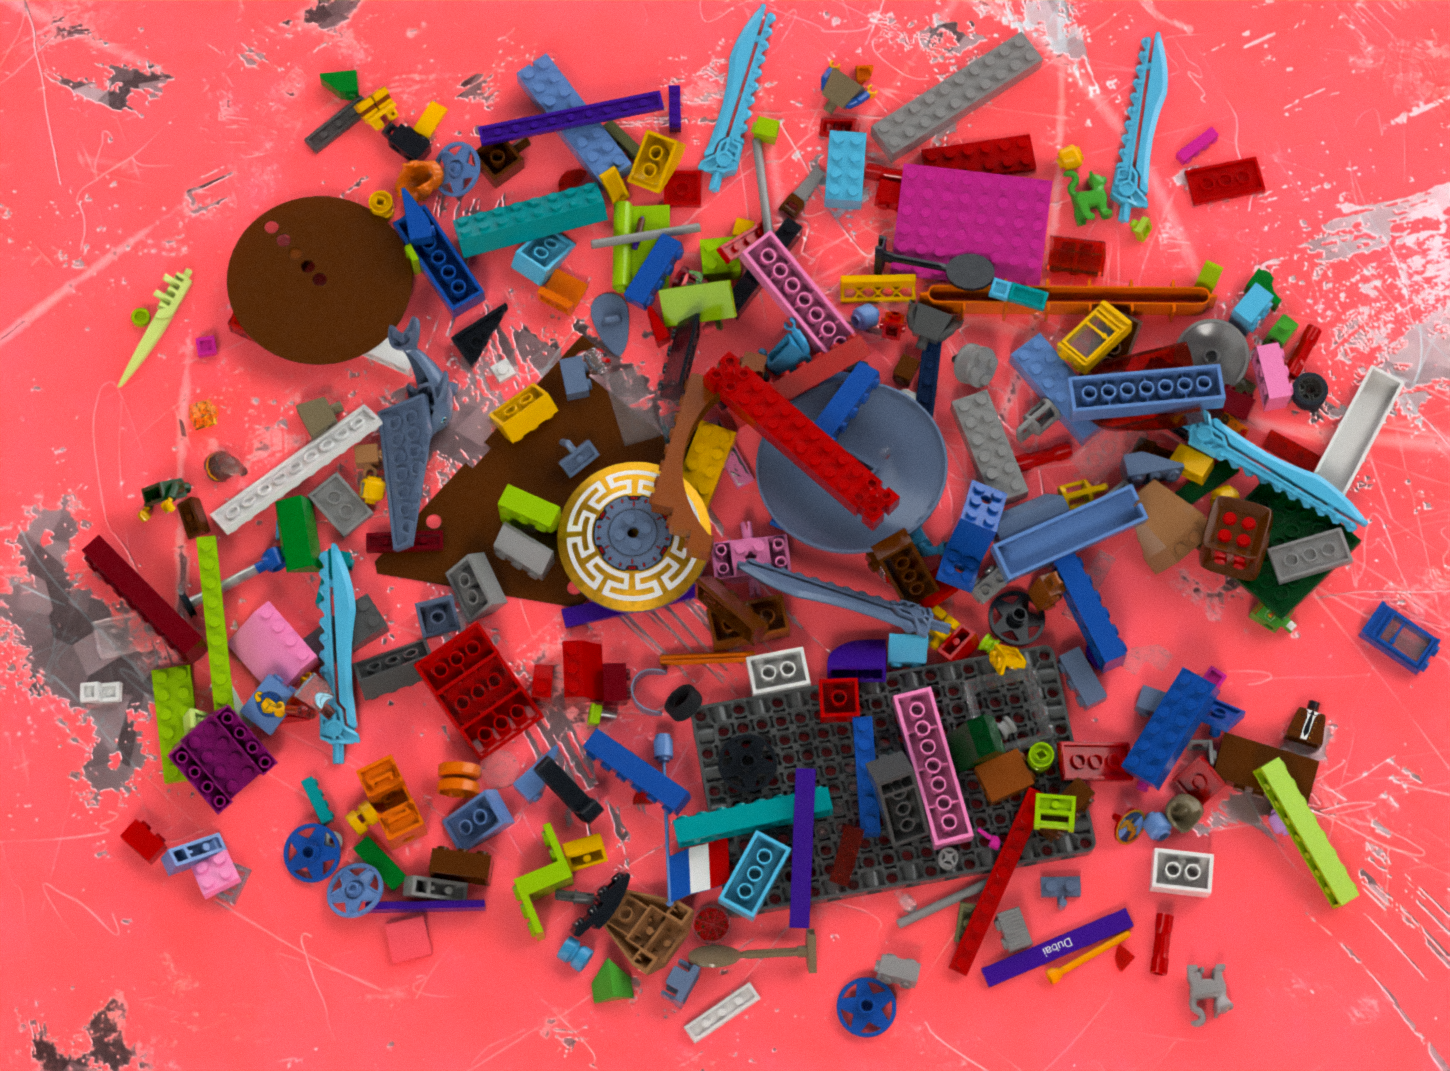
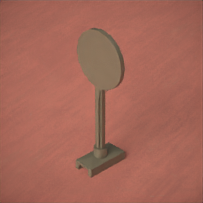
M814 928L806 929L805 945L793 948L738 951L733 947L724 945L701 946L689 952L688 960L697 966L717 968L732 965L739 961L740 958L755 959L798 956V958L806 957L809 974L817 973L816 934Z

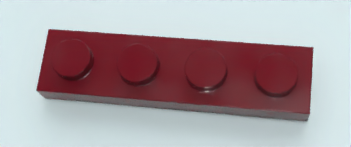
M443 530L416 531L414 546L399 552L444 551ZM391 532L366 533V552L397 553L393 550Z

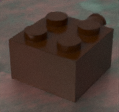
M522 138L513 144L507 141L481 146L476 150L480 159V172L495 189L525 168L524 159L519 153L531 145L529 139ZM472 155V162L475 165L474 157Z

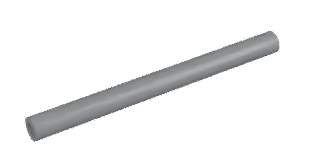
M755 138L752 140L763 231L766 234L769 230L773 232L762 143L760 138Z
M699 223L594 239L590 243L592 249L659 239L662 233L670 237L701 232V227Z
M988 878L897 919L898 927L901 929L981 892Z

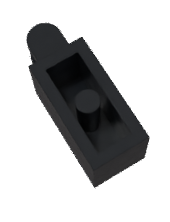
M389 122L381 131V134L387 138L389 147L409 162L412 160L424 161L432 152L430 141L424 136H418L416 131L410 126L406 127L401 123L397 127Z

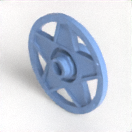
M453 142L445 146L435 160L440 164L442 159L445 167L443 169L445 177L442 185L450 183L453 193L445 190L442 185L438 190L450 197H460L468 193L476 184L480 174V159L477 151L471 145L464 142ZM456 146H462L456 155L449 151ZM470 153L474 157L475 166L468 163ZM472 178L469 185L464 188L465 179Z
M354 863L342 868L333 876L328 885L327 902L334 913L344 918H357L367 914L378 904L382 897L384 889L382 876L376 868L366 863ZM358 868L366 869L358 876H355L350 871ZM375 875L378 880V891L370 886ZM340 878L342 887L332 892L334 885ZM362 902H371L366 908L358 911ZM345 903L346 913L338 910L334 904Z

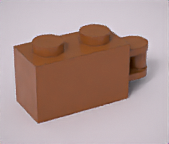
M1056 570L1039 576L1028 591L1038 612L1044 609L1049 611L1055 608V604L1062 599L1061 596L1066 591L1064 583Z

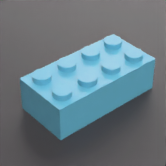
M830 130L824 207L861 210L867 133Z
M756 830L721 892L718 904L753 922L788 860L791 848Z

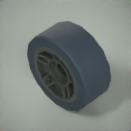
M1303 373L1295 379L1292 385L1294 393L1291 398L1303 410L1319 408L1328 395L1326 380L1316 373ZM1311 389L1312 394H1308L1306 391Z

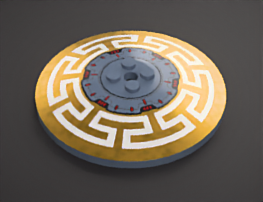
M625 462L606 467L582 482L572 493L562 511L558 525L557 542L559 556L565 572L574 586L585 597L604 608L623 613H643L663 608L686 594L706 567L707 561L686 556L684 537L669 534V526H666L668 516L651 512V504H649L650 494L655 492L654 481L656 476H660L661 473L657 464ZM683 478L686 495L694 514L707 533L712 535L709 515L703 500L693 486ZM637 529L639 531L637 537H629V530Z

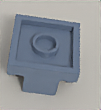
M679 959L678 965L689 972L674 966L666 980V984H668L666 990L676 996L664 990L661 991L660 996L682 1009L701 975V968Z

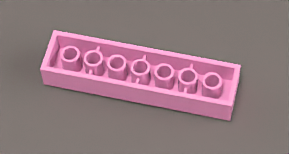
M771 230L740 254L738 258L790 320V317L796 319L797 324L795 327L800 329L816 353L822 351L825 354L829 352L830 346L837 342L840 345L847 341L846 337L855 333Z
M931 686L894 695L892 698L893 708L908 761L915 772L933 849L938 850L972 841L974 834Z

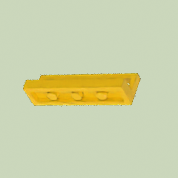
M916 274L843 275L840 278L841 303L909 302L910 299H912V302H916ZM903 288H911L912 297H904L899 292ZM844 289H852L857 294L853 298H845ZM865 289H871L875 294L872 297H866L862 292ZM884 289H890L894 292L890 297H885L881 294Z

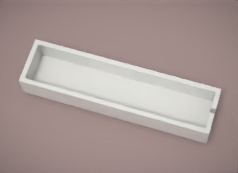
M1371 364L1314 471L1315 474L1327 480L1341 493L1346 495L1401 392L1405 381Z

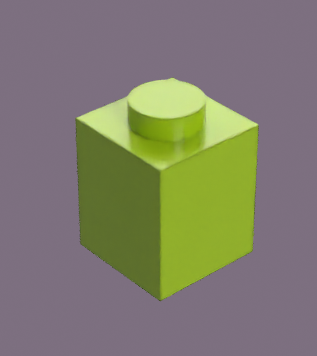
M758 116L757 122H753L751 133H754V139L760 138L761 142L775 145L780 129V121Z

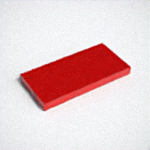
M1256 156L1184 171L1193 206L1266 191Z
M1059 741L1057 743L1061 781H1074L1077 777L1082 781L1131 782L1134 780V777L1126 773L1121 767L1130 752L1129 742Z

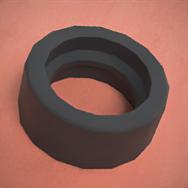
M682 685L667 698L664 706L665 711L675 721H684L699 709L702 703V696L693 685Z

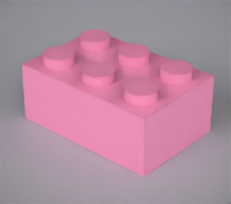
M1279 342L1256 346L1251 358L1264 412L1286 408L1294 393L1293 386L1288 381V367L1284 365L1283 361L1285 359L1284 350L1280 348Z

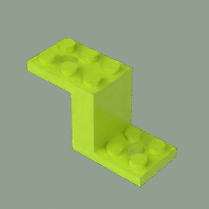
M550 822L543 825L544 831L541 834L545 846H550L551 848L548 851L552 864L513 879L515 885L512 886L516 900H521L522 902L519 906L524 919L528 918L530 921L527 923L532 938L536 936L538 941L545 939V935L532 901L552 894L557 889L561 890L574 884L573 875Z

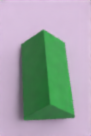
M302 495L276 501L275 507L281 555L285 557L286 572H319L324 567L318 558L321 549L312 501Z

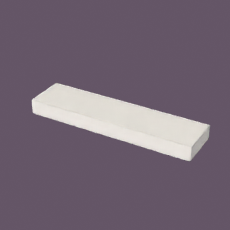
M748 982L685 1025L684 1029L694 1044H696L761 998L751 983Z

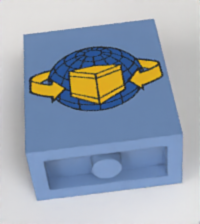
M276 673L274 675H267L239 711L270 736L274 734L278 725L289 713L286 712L284 716L276 717L273 709L277 708V702L281 701L284 703V706L293 707L299 697L298 695L290 705L287 704L298 690L291 685L287 687L283 683L284 679Z

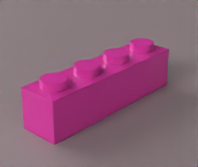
M1210 127L1178 151L1175 158L1182 166L1190 163L1192 158L1198 157L1201 154L1200 152L1206 151L1211 144H1215L1218 141L1219 134L1213 127Z

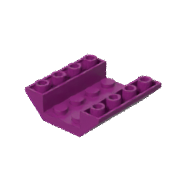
M228 703L206 716L185 734L167 755L217 815L233 802L231 799L259 774L264 776L278 763Z

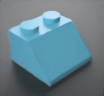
M889 633L887 666H891L892 669L926 666L928 635L927 638H923L914 634Z

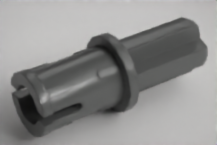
M557 889L554 898L555 900L573 902V905L577 903L592 906L594 893L577 891V889H575V892Z

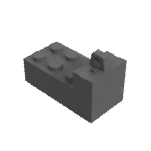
M903 751L888 756L882 754L878 756V759L865 763L869 780L874 787L885 833L891 845L895 847L929 835L930 832L915 772Z

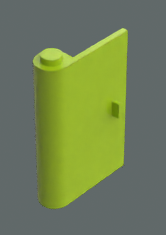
M628 201L615 202L613 236L635 233L638 218L641 216L645 219L643 232L669 228L670 205L633 206ZM658 239L641 241L638 250L632 249L633 243L613 246L612 288L617 293H625ZM669 276L665 279L662 289L669 288Z

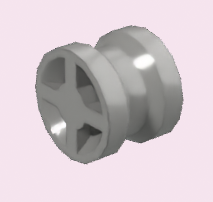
M1006 715L1002 718L1001 722H996L1003 740L1008 739L1011 733L1017 732L1016 725Z
M944 848L939 853L938 864L942 869H953L958 861V853L953 848Z

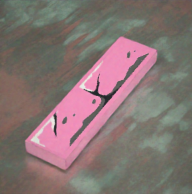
M719 416L706 421L725 428ZM734 445L725 469L738 490L754 482V478Z

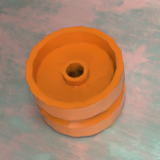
M448 761L438 764V776L442 779L437 781V794L452 798H473L479 794L480 784L476 780L481 778V766L460 761Z

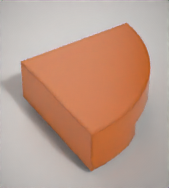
M874 65L855 66L856 82L858 84H863L870 79Z

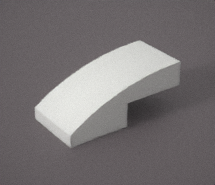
M120 681L80 683L81 703L122 702L123 683Z

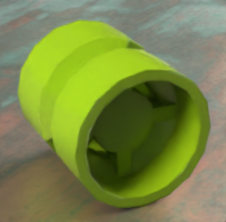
M1045 742L1035 743L1030 748L1026 758L1028 768L1035 773L1046 772L1054 759V751Z

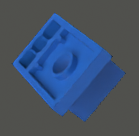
M971 481L962 511L946 541L935 577L936 580L966 592H972L981 562L997 533L1007 493L977 481Z

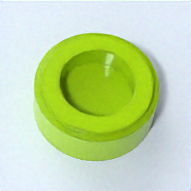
M137 308L132 312L131 320L136 327L143 328L150 323L151 316L145 308Z

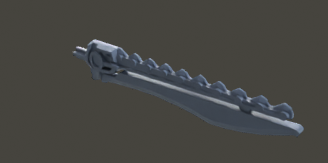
M748 558L746 562H737V570H742L758 581L797 598L849 609L901 627L905 632H915L923 638H927L930 629L949 634L951 624L933 619L934 614L930 607L924 608L919 604L902 599L899 602L896 600L888 601L879 595L871 596L865 591L857 592L849 586L840 587L831 581L823 582L817 577H806L800 572H789L786 568L782 567L779 569L773 567L770 563L762 564L752 558Z

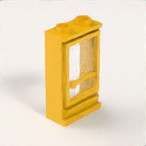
M1102 300L1097 308L1061 342L1057 343V354L1062 360H1067L1071 363L1077 372L1080 371L1086 375L1132 331V321L1107 301Z

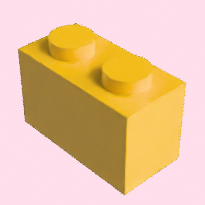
M1180 443L1170 460L1184 464L1185 467L1181 476L1202 486L1214 469V459L1205 453L1196 451L1190 445Z
M600 833L562 844L571 872L608 861Z

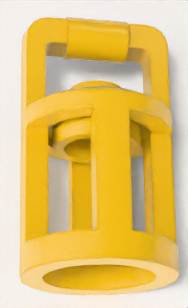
M1086 479L1058 486L1057 493L1064 496L1069 509L1073 510L1093 501V495L1105 492L1108 489V485L1103 483L1091 486ZM1081 485V490L1070 493L1066 491L1067 488ZM1082 497L1086 500V502L1071 506L1069 503L1070 500Z

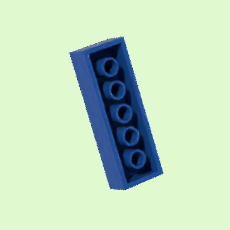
M424 204L420 208L429 218L430 225H434L436 236H432L433 243L413 246V249L419 258L421 271L453 319L485 301V293ZM405 215L393 222L394 230L404 246L410 244Z
M1074 552L1054 561L1052 571L1056 570L1064 583L1066 591L1063 597L1103 674L1123 665L1128 650L1123 641L1120 642L1117 636L1119 635L1118 629L1115 624H1111L1107 608L1102 607L1100 603L1102 601L1101 596L1097 590L1094 591L1090 575L1086 574L1083 570L1084 563L1082 559L1077 557Z
M1182 667L1123 761L1121 767L1124 771L1159 791L1220 693L1218 687Z

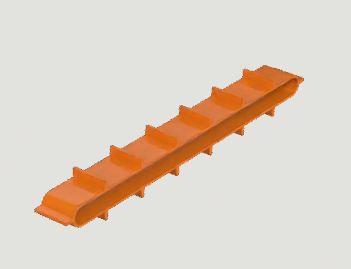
M1046 279L1045 286L1025 285L1049 292L1047 299L1199 300L1202 302H1108L1118 311L1130 316L1168 315L1169 323H1172L1174 316L1202 315L1206 309L1214 307L1218 295L1210 294L1204 287H1175V280H1172L1170 287L1133 286V279H1130L1128 286H1092L1091 279H1088L1086 286H1050L1049 279ZM933 285L929 288L928 292H920L919 302L948 314H960L961 321L964 319V314H1002V321H1005L1006 314H1043L1044 322H1047L1048 315H1085L1086 318L1101 304V302L1046 301L1044 311L1042 312L1008 301H936L932 299L992 298L988 296L991 285L978 291H964L953 285Z

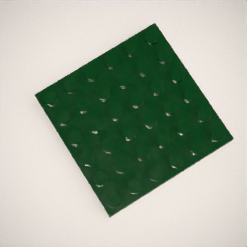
M1270 483L1266 485L1259 484L1243 499L1263 505L1273 512V526L1267 548L1339 527L1342 528L1351 553L1361 544V540L1352 532H1347L1345 526L1341 523L1333 524L1327 514L1318 516L1314 507L1304 508L1299 499H1295V501L1289 500L1285 491H1281V493L1275 492ZM1202 543L1196 547L1198 551H1200ZM1266 551L1261 570L1255 581L1232 579L1283 621L1335 569L1279 585Z

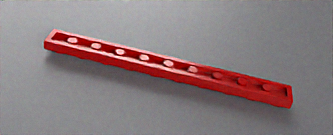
M1031 787L1027 789L948 966L949 969L964 976L968 975L1033 829L1035 795L1042 792Z

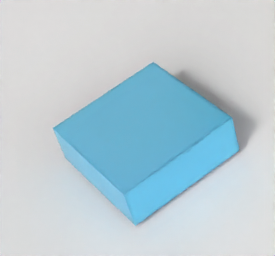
M994 277L988 296L1007 301L1012 282Z

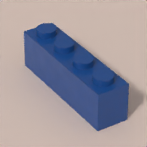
M664 233L661 234L626 289L624 297L627 302L644 311L653 304L656 293L664 287L665 279L673 273L675 263L683 257L684 248L681 242Z

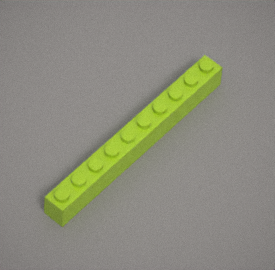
M216 535L196 537L214 711L227 703L235 711Z

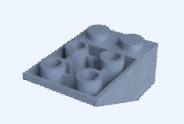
M1143 451L1123 454L1119 465L1122 481L1125 479L1129 484H1133L1135 489L1141 485L1148 484L1153 479L1158 482H1175L1180 479L1185 467L1183 463Z

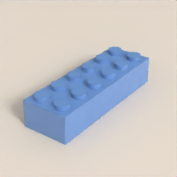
M1040 332L1010 355L1009 363L1040 399L1047 398L1057 407L1061 414L1059 421L1081 446L1110 425L1112 418L1071 422L1066 383L1068 377L1077 375L1058 356L1056 350Z

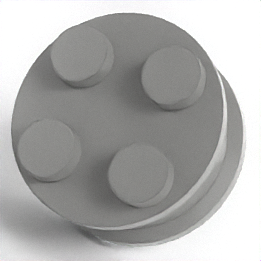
M975 343L964 345L957 355L952 357L954 374L957 380L977 388L989 384L998 365V359L991 348Z

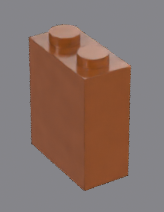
M1018 748L974 768L973 772L990 806L1026 791L1028 787L1033 788L1035 784L1034 773L1032 770H1028L1026 757L1023 752H1019Z

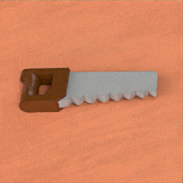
M818 167L814 168L800 186L780 205L778 210L784 211L795 220L804 210L806 201L809 200L808 197H811V193L814 192L817 184H820V180L823 179L826 173ZM790 202L797 207L796 211L788 206Z

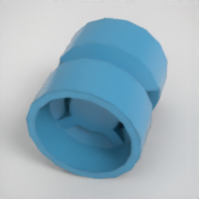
M570 936L560 948L557 958L565 963L570 962V966L580 973L590 961L594 951L587 946L580 947V941Z

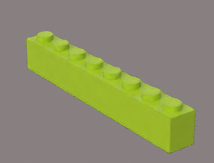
M1277 757L1252 771L1279 818L1286 826L1287 832L1332 909L1341 907L1359 896L1356 884L1351 881L1346 867L1341 864L1336 850L1327 840L1326 833L1320 828L1314 813L1310 811L1305 797L1299 792L1297 784L1289 775L1285 763Z

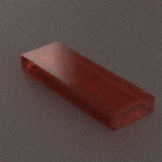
M1272 429L1261 446L1297 467L1310 472L1314 471L1321 458L1316 453Z
M849 824L845 825L829 881L848 887L865 829Z

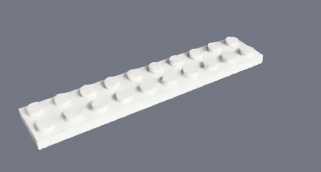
M363 404L210 514L211 518L227 535L235 532L238 527L253 519L262 510L267 509L270 504L282 498L291 489L299 486L302 481L313 476L320 468L328 465L340 454L345 453L352 445L360 442L366 435L377 430L383 424L381 419Z

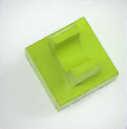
M1144 216L1140 221L1133 219L1129 224L1130 227H1133L1131 231L1135 233L1137 241L1143 243L1153 229L1150 219Z

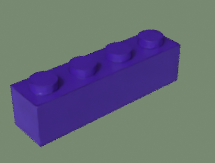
M669 85L670 132H681L680 85Z

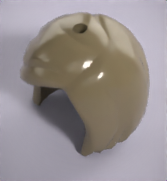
M1183 793L1172 797L1165 808L1167 819L1181 833L1191 831L1204 813V808L1198 799Z

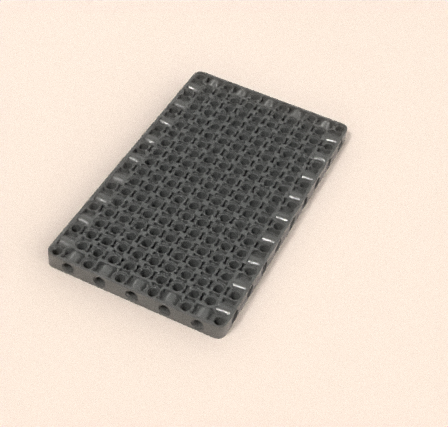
M1047 645L1018 649L1027 661L1025 669L1018 668L1015 670L1006 667L1003 676L999 675L989 661V655L888 672L886 673V682H858L859 706L863 709L860 712V717L872 716L875 760L882 754L888 756L899 751H903L907 755L904 743L898 740L901 732L899 725L894 720L896 715L891 704L893 696L931 686L932 692H936L939 695L935 702L938 711H941L943 714L940 720L943 730L946 731L947 735L954 731L957 726H961L980 715L994 716L995 720H1002L1006 715L1017 727V732L1011 733L1007 739L1008 744L1004 745L1006 753L1018 748L1020 753H1029L1030 748L1035 743L1045 742L1049 744L1054 751V759L1050 766V769L1054 771V775L1049 776L1045 772H1033L1036 779L1033 789L1044 794H1051L1048 789L1055 787L1058 789V794L1056 795H1060L1073 781H1061L1057 743L1059 741L1074 742L1054 650ZM1047 654L1049 659L1042 660L1039 655ZM970 667L973 673L967 674L963 668ZM933 674L935 676V679L929 681L926 679L925 675ZM1030 675L1034 678V681L1027 682L1024 677ZM1013 679L1015 684L1009 686L1006 684L1005 680ZM893 680L897 683V686L889 687L887 682ZM993 682L996 688L989 689L986 683ZM818 685L700 705L695 714L691 716L708 812H713L719 807L731 808L738 803L750 804L757 799H772L779 794L784 796L791 795L795 790V782H789L787 777L789 775L795 776V768L816 769L815 787H828V790L831 787L839 789L840 792L833 795L830 792L829 794L832 806H841L843 812L837 814L833 811V815L814 819L812 870L816 875L811 878V889H817L820 894L817 897L811 896L810 905L990 873L1003 843L1001 842L998 850L982 846L979 840L985 837L977 832L979 827L975 821L983 820L986 826L980 828L990 835L997 837L1001 835L1007 836L1015 819L1014 814L1018 812L1027 792L1026 790L1017 794L1020 797L1019 801H1012L1011 798L1001 801L999 805L990 806L973 772L974 769L957 774L974 837L972 841L967 842L970 844V849L968 850L962 849L960 844L949 846L957 851L958 861L953 869L945 870L938 864L941 849H933L930 835L895 847L891 845L890 841L888 844L883 845L879 842V838L887 836L884 825L880 826V837L860 838L859 828L856 827V823L859 822L858 810L852 807V804L857 802V791H851L848 788L850 784H856L855 770L847 772L844 768L846 765H852L855 768L852 722L820 723V719L815 718L814 714L819 712V700L814 701L810 696L818 694ZM973 685L977 688V691L969 692L967 687ZM956 689L958 694L952 696L948 693V690ZM1053 690L1057 693V696L1050 697L1047 692ZM1035 694L1037 695L1038 700L1032 701L1029 699L1028 695ZM1016 697L1019 703L1012 704L1009 698ZM776 700H779L782 702L783 705L779 708H776L772 705V703ZM996 700L999 702L1000 706L994 708L991 706L990 702ZM878 702L882 707L874 709L871 704ZM978 704L981 710L974 711L971 705ZM741 707L744 709V712L736 714L734 709ZM958 707L962 710V713L954 714L952 709ZM1038 712L1042 715V718L1035 719L1032 714ZM698 714H703L706 716V719L698 721L695 717ZM797 716H803L805 718V721L799 723L795 720V718ZM1021 716L1023 722L1017 723L1013 717ZM778 719H783L786 721V724L784 726H778L776 724V721ZM877 721H883L886 724V726L883 728H879L876 726L875 723ZM763 722L767 725V728L761 730L756 725ZM739 726H746L748 731L740 733L737 729ZM843 727L847 730V733L841 735L837 732V729ZM1061 727L1065 730V734L1059 735L1055 729ZM721 729H726L729 734L727 736H720L718 732ZM820 731H826L828 733V736L826 738H821L818 736V733ZM1043 731L1046 737L1039 738L1036 732ZM743 734L756 735L768 741L777 757V769L773 778L778 781V784L775 786L768 784L766 787L755 792H730V786L724 782L718 769V758L723 746L730 739ZM806 734L809 740L803 742L799 739V736ZM1023 734L1027 737V740L1024 742L1019 741L1017 736ZM781 738H788L790 743L783 745L779 740ZM743 739L736 741V743L741 746L744 744L750 745L754 740ZM882 739H886L889 742V745L883 747L880 745L879 741ZM843 746H848L851 749V752L843 753L841 751V748ZM763 748L761 757L766 760H772L769 750ZM828 749L832 752V755L825 757L821 752ZM710 751L713 753V756L706 759L702 754ZM804 753H810L813 756V758L811 760H805L802 757V755ZM730 755L723 756V768L732 761ZM790 756L794 761L787 764L783 761V758ZM832 768L836 773L829 776L825 773V770ZM757 774L756 783L760 785L770 774ZM740 776L728 778L735 785L744 787ZM975 782L978 788L970 789L967 784ZM711 789H718L720 794L712 796L709 792ZM979 801L982 807L974 808L971 803ZM1089 810L1086 813H1080L1079 820L1074 826V833L1066 831L1058 841L1054 839L1050 843L1044 836L1039 835L1037 830L1032 829L1015 868L1089 855L1096 845ZM1001 816L1005 822L999 824L995 821V817ZM793 824L760 831L780 842L778 840L779 836L786 835L789 841L782 844L791 848L790 855L792 856ZM838 825H845L847 830L841 833L837 831L836 827ZM824 828L828 833L825 836H820L817 830ZM755 832L728 838L729 864L734 869L745 851L739 845L742 842L749 843ZM866 840L870 843V846L862 848L859 842ZM1080 841H1088L1090 847L1083 848L1080 844ZM842 844H848L851 847V849L847 852H844L841 850L840 846ZM823 847H828L831 849V853L824 855L820 850ZM1043 847H1048L1051 849L1052 853L1050 855H1045L1042 853L1041 849ZM923 849H929L932 852V855L929 857H925L922 855L921 851ZM909 852L913 858L905 860L902 854ZM884 856H891L893 862L887 864L882 858ZM866 859H870L873 861L874 865L872 867H866L863 864V861ZM792 860L785 863L777 878V882L773 885L757 915L790 909L791 881H788L785 876L791 873ZM964 862H973L974 868H966ZM852 863L855 868L848 871L844 868V864ZM827 866H832L835 872L827 874L824 869ZM927 868H933L936 874L933 876H929L926 874L925 870ZM888 875H894L897 878V881L895 883H890L887 881L886 877ZM849 882H856L858 888L851 890L847 884ZM772 896H778L781 901L778 904H773L769 899ZM726 908L727 914L730 917L743 918L741 915Z

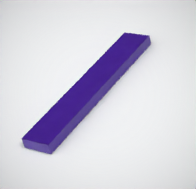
M485 900L378 902L368 913L486 911ZM366 902V903H365V908H366L371 902Z

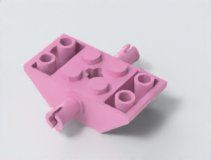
M747 521V529L745 522H741L742 539L714 542L711 553L714 577H718L722 582L731 584L748 582L749 597L755 598V590L756 598L762 596L760 582L742 570H737V562H746L748 558H753L759 563H770L773 567L779 569L783 567L792 572L787 534L754 538L752 522Z

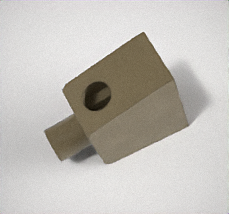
M325 397L296 405L297 412L312 441L337 424L338 421L335 415L344 411L340 401L329 405Z

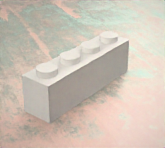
M388 338L371 351L362 355L405 375L411 376L413 372L406 354L392 348Z

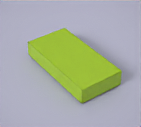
M410 243L404 247L407 258L409 257L412 272L414 275H418L421 273L420 262Z

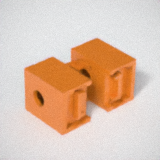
M392 754L356 770V774L370 804L374 807L384 803L387 811L381 814L378 813L376 816L392 851L428 834L425 823L406 787Z

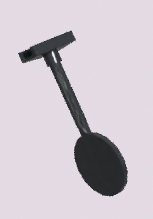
M879 235L878 246L875 247V275H882L885 262H896L944 271L949 283L964 291L982 290L989 286L994 279L992 263L985 257L977 254L958 255L951 259L948 264L897 255L894 252L886 251L887 236Z

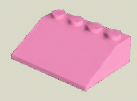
M269 601L257 609L228 641V646L260 683L263 682L268 674L274 675L276 673L284 679L283 683L287 687L293 686L300 680L301 676L304 677L307 672H310L320 664L317 655Z

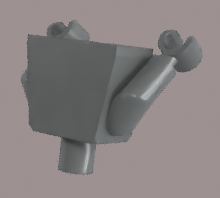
M912 299L909 300L906 318L912 335L918 338L915 347L919 350L926 351L929 342L937 345L939 341H945L957 329H960L964 322V319L957 321V315H954L952 319V315L924 305L919 301L918 304H912Z

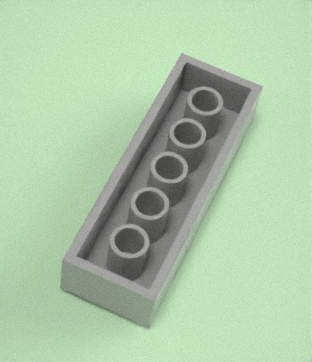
M986 389L952 401L951 413L980 483L1007 493L1004 506L1026 499L1029 490L988 390Z

